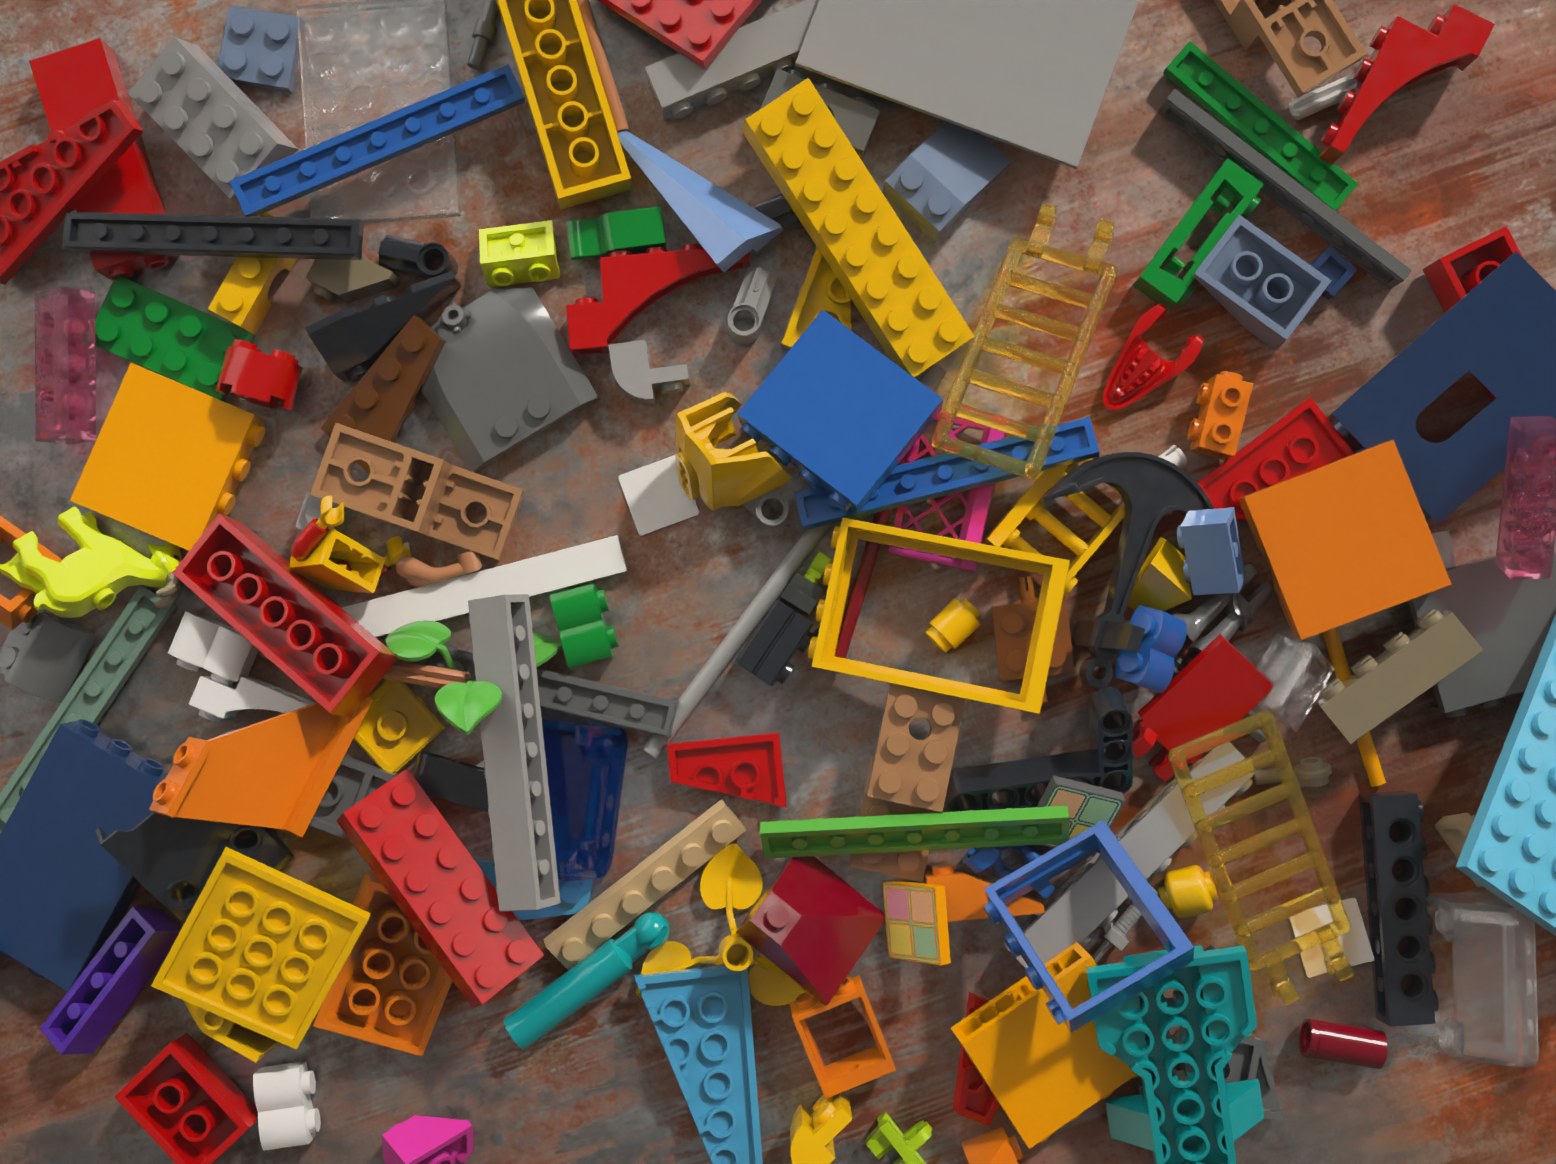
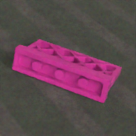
M939 413L933 421L941 422L949 434L931 446L922 434L911 447L908 461L920 460L929 453L932 456H936L934 450L951 439L959 450L964 449L956 436L968 428L983 431L980 444L1006 438L1007 424L995 421L989 423ZM948 424L960 427L952 431ZM922 440V442L926 446V449L919 453L920 444ZM996 483L970 489L968 501L962 495L967 490L952 493L938 503L933 498L929 499L933 506L915 518L907 508V505L897 507L893 527L908 529L914 525L918 532L924 533L917 522L937 511L947 528L936 535L945 536L950 532L954 539L983 544ZM958 496L966 508L963 518L950 525L940 507ZM906 512L910 518V521L903 525V520ZM962 525L960 537L958 538L954 529ZM890 545L887 552L891 555L961 569V571L975 574L978 567V562L958 558L950 559L940 557L937 554L931 555Z

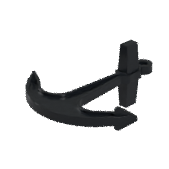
M1121 452L1095 457L1063 476L1041 497L1042 502H1046L1054 498L1077 494L1098 484L1106 483L1120 493L1125 505V517L1104 612L1095 617L1094 620L1077 621L1071 639L1073 646L1087 649L1091 657L1086 658L1082 662L1079 669L1080 679L1088 687L1103 688L1111 682L1113 668L1109 662L1110 660L1119 656V654L1139 653L1145 629L1125 623L1123 615L1160 519L1170 511L1181 513L1185 517L1188 511L1214 509L1203 489L1189 474L1174 463L1152 454ZM1097 666L1099 668V675L1095 679L1093 670Z

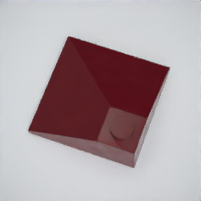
M791 857L736 933L826 1006L884 923L885 914L816 857Z

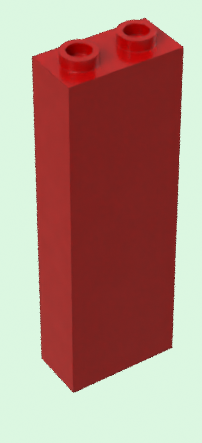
M101 38L29 61L51 133L56 130L64 131L76 124L78 118L112 99L123 102L136 119L115 51ZM141 135L75 207L76 212L166 214ZM89 253L94 270L111 280H117V275L128 279L134 275V271L144 268H162L169 264L168 260L180 257L179 255Z

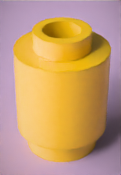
M954 598L929 622L930 627L925 631V634L946 654L951 648L955 650L980 626L979 621L976 619L980 613L967 599L959 602Z

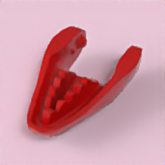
M1161 303L1149 309L1133 327L1104 388L1102 401L1108 409L1119 410L1144 397L1187 369L1200 353L1204 339L1199 334L1190 336L1187 339V346L1181 349V353L1175 359L1170 361L1160 357L1145 343L1144 333L1155 325L1154 322L1156 320L1165 318L1167 309L1165 304Z

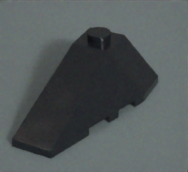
M450 271L409 286L404 290L405 296L398 298L397 296L387 297L383 295L373 300L374 303L369 309L354 312L353 307H350L305 327L333 374L344 382L347 380L349 382H356L361 380L413 315L425 321L461 287V284L454 273Z

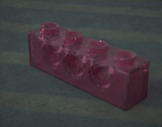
M64 286L35 292V441L68 445L95 441V292Z
M1552 416L1511 417L1495 565L1510 579H1551L1556 538V419Z

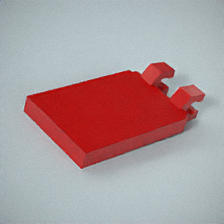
M1219 634L1170 681V684L1162 694L1157 693L1138 711L1142 720L1133 728V753L1140 759L1154 747L1156 740L1160 742L1164 747L1148 763L1154 768L1155 774L1166 782L1179 771L1181 764L1187 766L1191 763L1193 765L1264 699L1275 686L1222 634Z

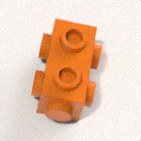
M1222 371L1220 375L1216 374L1208 379L1207 383L1203 382L1201 384L1196 403L1201 405L1198 418H1193L1187 434V439L1192 441L1190 452L1224 461L1236 455L1254 383L1242 381L1243 376L1240 374Z

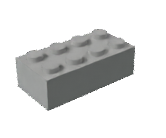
M177 37L171 39L128 92L147 114L232 200L238 201L229 181L293 155L298 150L198 45Z

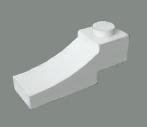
M200 676L189 705L200 709L198 715L214 722H220L221 719L236 718L240 710L264 709L287 713L316 702L253 676L241 677L237 686L234 684L232 686L221 684L212 680L210 676Z

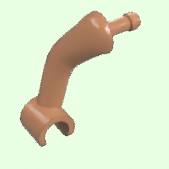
M469 551L457 555L459 563L434 568L406 555L397 560L396 572L405 578L437 584L458 576L471 574L481 569L482 562L479 553Z

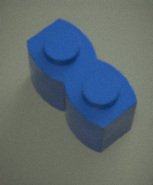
M1140 605L1132 615L1129 623L1145 629L1139 653L1119 654L1115 665V677L1162 694L1172 679L1174 657L1179 653L1184 644L1187 624L1185 621L1168 613Z

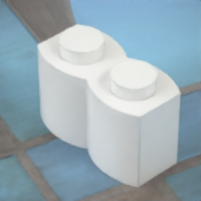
M185 611L168 654L178 658L176 661L177 665L196 672L199 670V667H202L212 672L210 676L212 680L232 686L233 682H239L241 677H248L259 650L233 627L200 613Z
M306 1061L261 1067L253 1074L259 1137L263 1151L309 1144L316 1136V1132L320 1130L321 1119L318 1108L313 1109L311 1094L315 1093L316 1080L314 1072L312 1070L308 1071Z

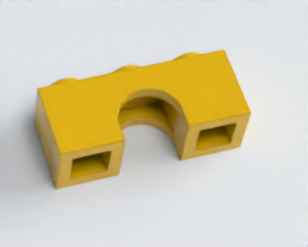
M266 212L260 215V217H274ZM237 257L208 309L230 323L255 335L273 304L268 300V291L273 279L282 269L291 272L297 259Z

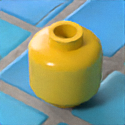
M1191 865L1167 872L1164 877L1165 886L1158 888L1162 903L1167 909L1172 908L1174 914L1180 919L1208 913L1213 909V901L1219 900L1210 871L1204 872L1198 865Z

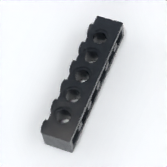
M1407 791L1359 793L1370 945L1374 955L1372 971L1376 1019L1390 1027L1436 1024L1435 1012L1438 1011L1439 1000L1432 983V974L1435 973L1436 962L1429 945V936L1433 932V924L1426 907V898L1429 896L1430 886L1423 869V860L1426 858L1427 848L1420 831V822H1422L1424 817L1423 805L1418 799L1417 793ZM1398 822L1400 826L1399 836L1391 840L1389 836L1390 826ZM1401 860L1403 871L1398 877L1394 878L1392 867L1396 861ZM1404 898L1406 908L1402 914L1396 915L1395 905L1398 900ZM1407 936L1409 939L1408 948L1404 952L1399 953L1398 943L1403 937ZM1410 974L1412 983L1407 990L1402 991L1401 981Z

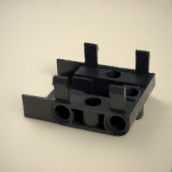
M152 812L133 829L116 830L111 835H107L100 827L96 829L100 845L183 923L187 920L225 847L278 871L294 859V855L278 837V833L273 828L180 817L172 818ZM250 830L246 836L236 838L240 832ZM187 883L185 887L177 890L173 889L178 884Z

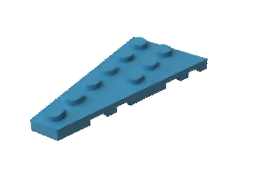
M726 965L633 975L712 1164H763L748 967L742 971H733L727 968Z

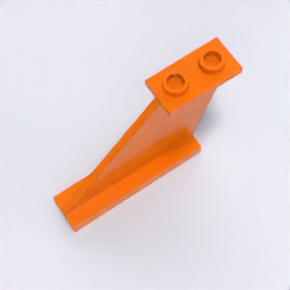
M368 696L351 718L330 714L316 702L209 740L188 737L186 742L176 750L173 757L174 764L167 777L155 788L153 802L148 810L172 818L180 817L275 828L283 833L302 838L373 699Z

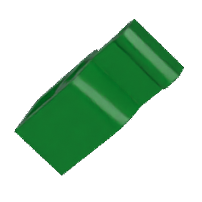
M661 206L603 214L598 218L566 222L571 260H582L599 256L609 257V252L617 250H627L633 255L645 254V250L652 247L667 248Z

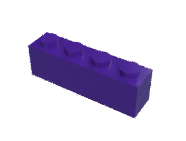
M132 907L41 1026L40 1030L61 1055L93 1054L165 960L181 928L163 909Z

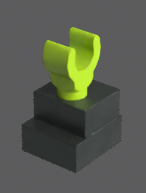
M818 552L804 577L796 572L779 600L808 617L823 591V588L816 584L823 575L827 563H830L832 559Z

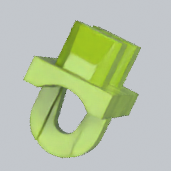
M886 1111L877 1117L878 1126L865 1139L866 1145L875 1157L880 1159L894 1147L901 1157L892 1164H927L917 1152V1149L932 1135V1127L928 1122L922 1120L903 1134Z

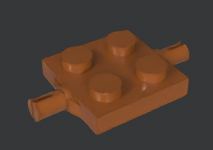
M1033 576L1026 577L1028 591H1026L1025 578H1017L1020 600L1010 605L991 607L999 681L1023 680L1039 602V598H1035ZM1066 598L1062 601L1047 679L1054 675L1075 673ZM1045 687L1043 702H1048V700H1047V695H1046V687Z

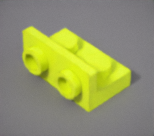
M552 220L479 229L480 265L488 287L543 282L560 278V269L556 256L555 229Z

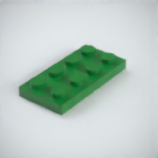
M117 275V280H113L86 342L225 402L231 389L228 390L227 395L217 392L216 388L227 347L233 346L234 339L252 343L255 335Z

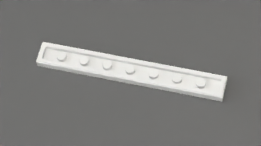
M616 535L452 578L437 584H429L342 607V609L374 637L378 638L389 635L397 628L412 622L424 620L439 622L469 614L468 600L513 594H529L530 598L628 571L619 536Z

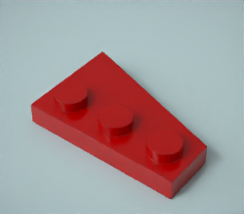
M969 992L965 1017L990 1000ZM961 1045L952 1108L957 1114L990 1127L999 1103Z

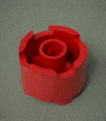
M234 339L233 346L227 347L216 391L227 395L228 390L231 389V393L239 395V400L276 409L278 402H280L283 410L292 411L303 367L298 365L299 360L295 359L296 356L275 349L272 350L271 355L261 353L262 351L257 349V345Z

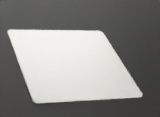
M675 455L618 476L640 536L699 514L696 501H691L687 497L680 484Z

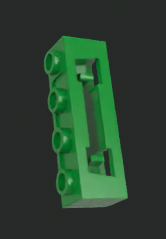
M1227 158L1133 283V286L1157 304H1165L1167 311L1176 303L1183 306L1196 289L1191 284L1195 279L1193 274L1238 215H1243L1247 218L1261 201L1256 195L1264 184ZM1217 191L1219 196L1213 202L1210 198ZM1230 204L1233 206L1229 213L1226 212L1217 221L1186 265L1177 257H1174L1164 270L1159 268L1166 258L1170 259L1180 249L1209 208L1220 215ZM1183 268L1186 272L1179 279L1176 276Z

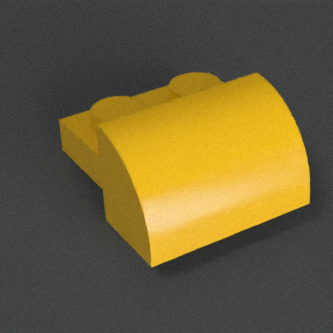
M843 1092L825 1099L823 1094L812 1108L814 1112L812 1114L802 1103L798 1106L790 1124L792 1164H830L835 1159L833 1138L853 1119L850 1100Z

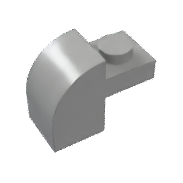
M646 340L608 345L613 375L621 390L636 402L655 405L654 390L661 389L662 394H673L682 392L683 386L691 385L687 364L651 369L649 348Z

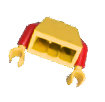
M332 496L322 498L320 518L312 519L291 546L292 556L289 564L291 570L327 589L374 593L378 580L391 570L390 566L392 564L396 565L400 557L406 555L411 557L409 543L403 544L402 538L395 536L386 542L388 552L386 556L382 557L341 532L328 528V526L334 527L343 523L344 502L337 508H332Z

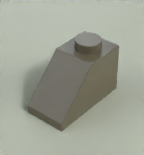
M363 257L362 260L315 259L305 278L315 286L313 291L315 294L334 303L336 298L347 303L396 288L401 281L393 272Z

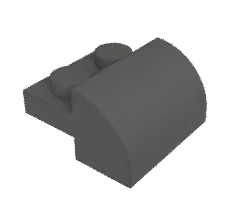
M40 609L31 621L27 623L22 622L13 631L10 630L0 649V673L6 676L4 681L27 693L61 703L71 688L97 636L73 621L62 619L54 613Z

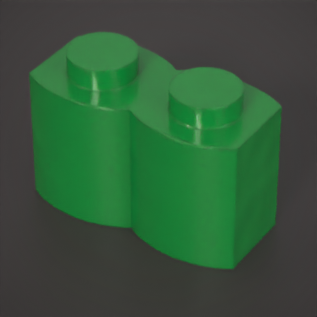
M589 584L549 595L569 668L615 656L613 648L619 647V642L614 625L607 627L604 612L610 611L604 589L598 590L596 584Z

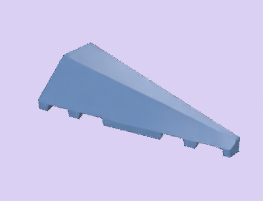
M627 130L617 133L622 146L723 272L727 271L752 249L758 252L783 231L781 225Z

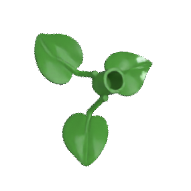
M426 620L412 622L397 628L385 639L387 648L400 660L419 661L432 656L437 651L442 654L448 669L457 670L448 649L443 645L451 639V631L439 622ZM533 632L536 667L556 655L561 650L562 643L550 636ZM474 680L468 681L466 684L460 682L450 683L439 689L435 695V704L440 714L451 725L466 735H469L475 726H481L480 721L492 713L502 701L501 689L488 681L476 682Z

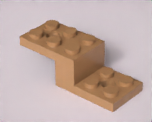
M1213 0L1245 52L1260 42L1264 43L1298 98L1356 64L1367 55L1333 0ZM1308 36L1317 38L1321 44V51L1318 53L1308 51L1304 46V38Z
M338 423L334 425L310 495L320 499L332 496V503L340 505L344 502V507L500 561L525 494L523 489L456 467L443 459ZM364 461L369 465L370 475L363 482H355L351 476V470L356 463ZM475 503H482L486 507V518L481 523H471L467 517L469 507Z
M889 683L875 755H871L859 817L943 812L966 699ZM918 717L925 718L930 724L929 735L921 740L914 739L909 733L911 721ZM929 850L851 854L849 867L923 882Z

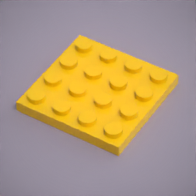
M225 847L151 986L297 1050L367 924L370 913Z

